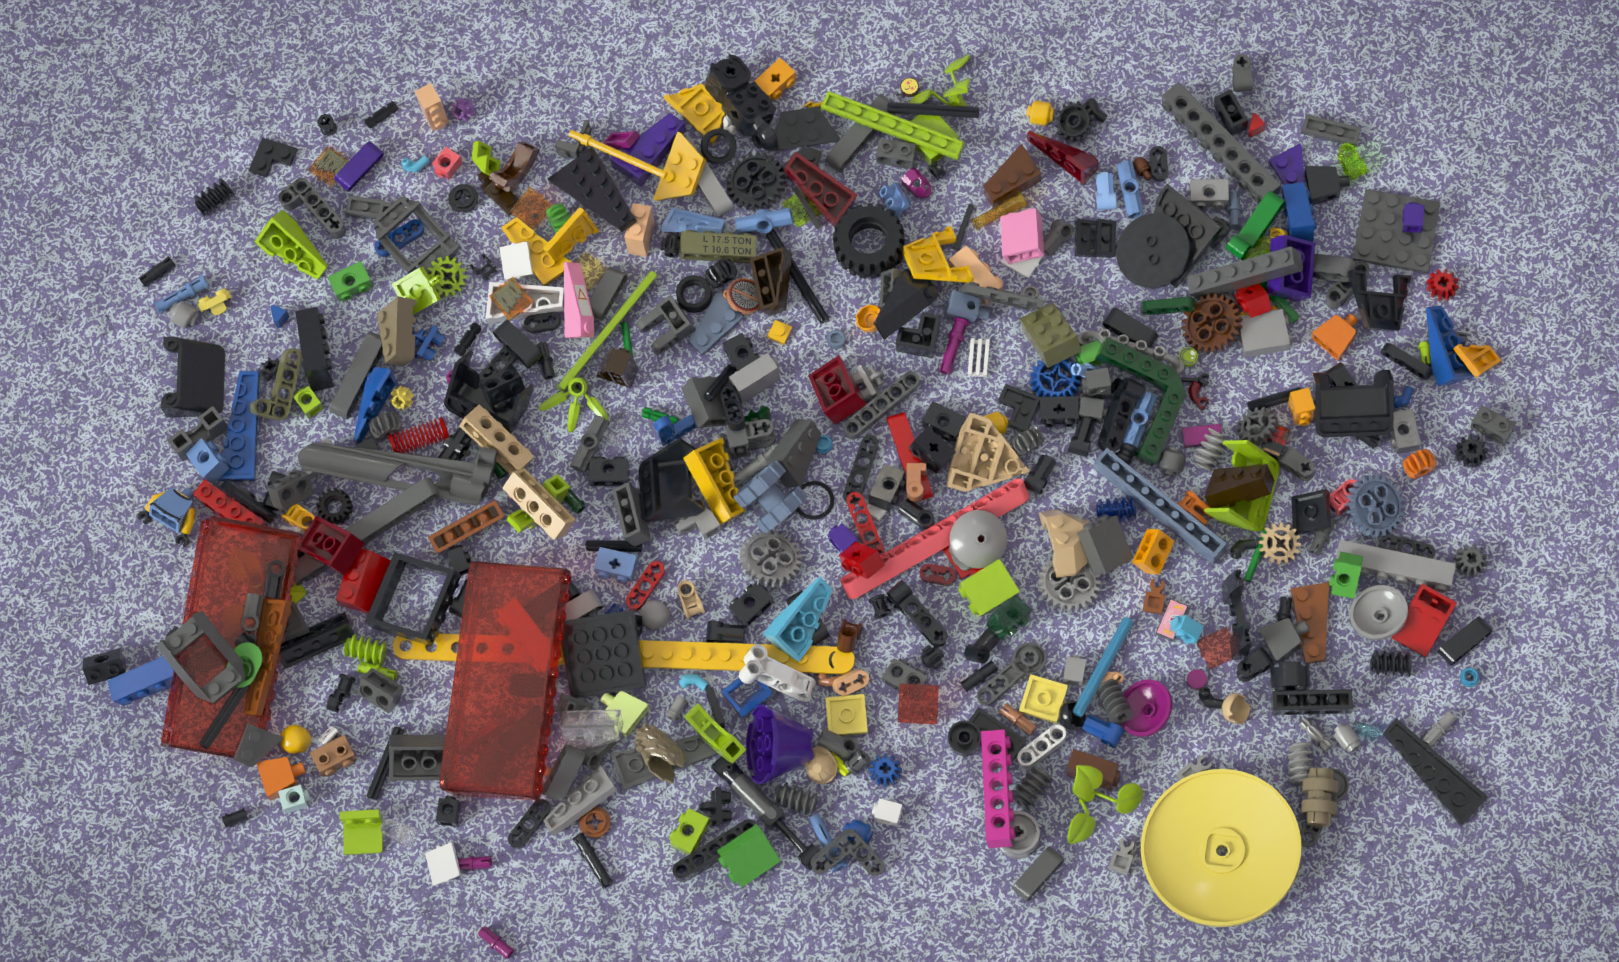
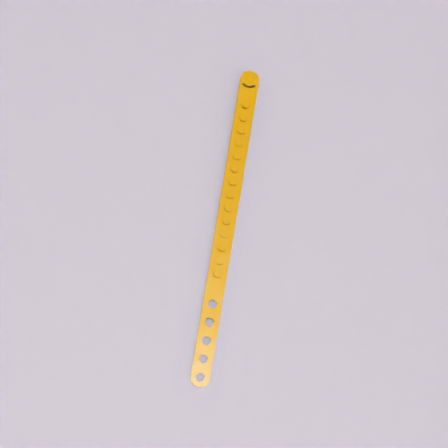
M439 634L434 641L438 646L434 652H428L425 644L399 636L393 641L395 655L405 660L534 663L530 657L526 658L520 650L522 648L518 642L515 644L510 636ZM546 637L563 659L561 665H565L560 638ZM406 640L412 643L411 649L409 651H402L400 649L401 643ZM639 640L644 668L740 671L745 666L744 656L755 645ZM458 642L463 644V650L460 653L452 651L453 644ZM483 643L489 646L488 652L485 654L478 653V646ZM508 644L515 647L511 655H506L503 652L504 647ZM760 644L766 648L768 657L801 673L846 674L853 669L855 664L853 652L843 653L837 647L811 646L802 659L796 661L774 645ZM833 652H835V654L832 656V665L834 666V669H832L829 665V659Z

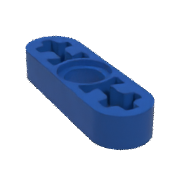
M413 219L387 236L400 249L422 236L424 226L420 220ZM415 225L416 227H418V231L415 232L412 226ZM406 229H407L408 233L410 234L409 237L407 236V233L405 232ZM398 234L405 236L402 242L394 241ZM377 240L374 245L376 253L381 257L389 256L390 253L387 250L383 251L380 247L382 244Z

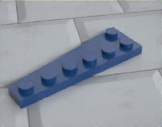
M239 371L234 395L235 399L231 408V418L227 427L228 432L223 445V456L227 460L225 463L230 469L218 482L225 480L255 481L258 416L251 413L250 404L253 400L259 399V371Z

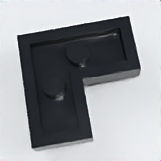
M262 137L249 172L267 178L273 162L291 167L297 153V148Z
M1005 384L998 403L1015 409L1008 425L1022 432L1028 430L1039 405L1040 397Z

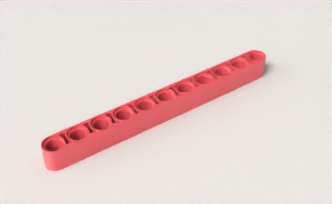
M1018 478L1008 482L880 555L885 566L870 578L866 579L852 572L842 577L840 582L849 599H856L949 546L951 528L955 521L969 511L983 510L1000 517L1028 501L1030 494L1023 479Z

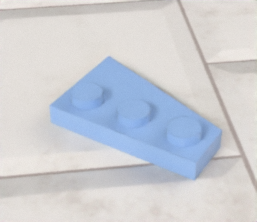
M672 207L662 224L661 231L681 232L694 230L701 233L713 231L714 233L721 234L726 220Z

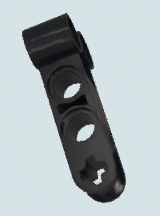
M1128 377L1123 380L1116 378L1111 385L1113 396L1098 438L1100 450L1104 451L1108 448L1110 451H1117L1120 449L1136 400H1139L1144 393V384ZM1115 421L1117 422V427H1116V428L1114 427V422H1115Z
M900 580L887 592L886 599L890 604H894L893 607L895 609H899L932 646H944L948 637L947 631L912 594L913 592L903 580ZM915 605L917 612L910 613L907 610V606ZM922 619H928L931 625L929 627H923L921 626L920 621ZM941 634V635H942V639H941V640L938 639V640L936 641V640H935V636H936V635L939 636V635Z

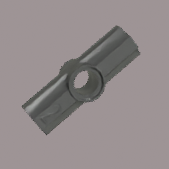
M594 416L586 434L581 437V444L570 463V467L581 473L586 472L590 459L598 452L599 444L610 425L608 420L601 416ZM589 441L595 442L591 447L585 446Z

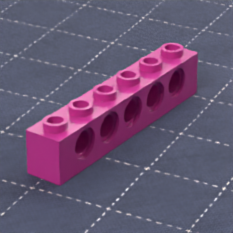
M1005 729L981 731L986 843L988 848L1012 847V839H1015V828L1011 827V821H1014V809H1010V803L1014 802L1013 791L1009 789V784H1013L1012 772H1009L1008 766H1012L1011 754H1008V748H1011L1010 736H1006ZM996 750L1001 751L999 754H993ZM997 768L1002 769L1000 772H993ZM998 786H1002V787H1003V788H1002L1001 790H999V791H995V790H994V789H995L996 787H998ZM997 805H1004L1001 809H995ZM998 823H1005L1002 827H996Z

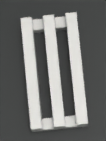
M971 338L968 376L987 377L990 339L975 340V338ZM974 344H978L976 372H972ZM982 345H985L983 372H980Z

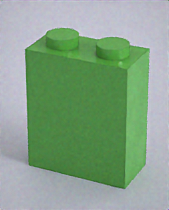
M757 824L717 850L720 855L718 861L724 869L728 868L730 871L727 874L733 884L737 882L741 888L781 862Z

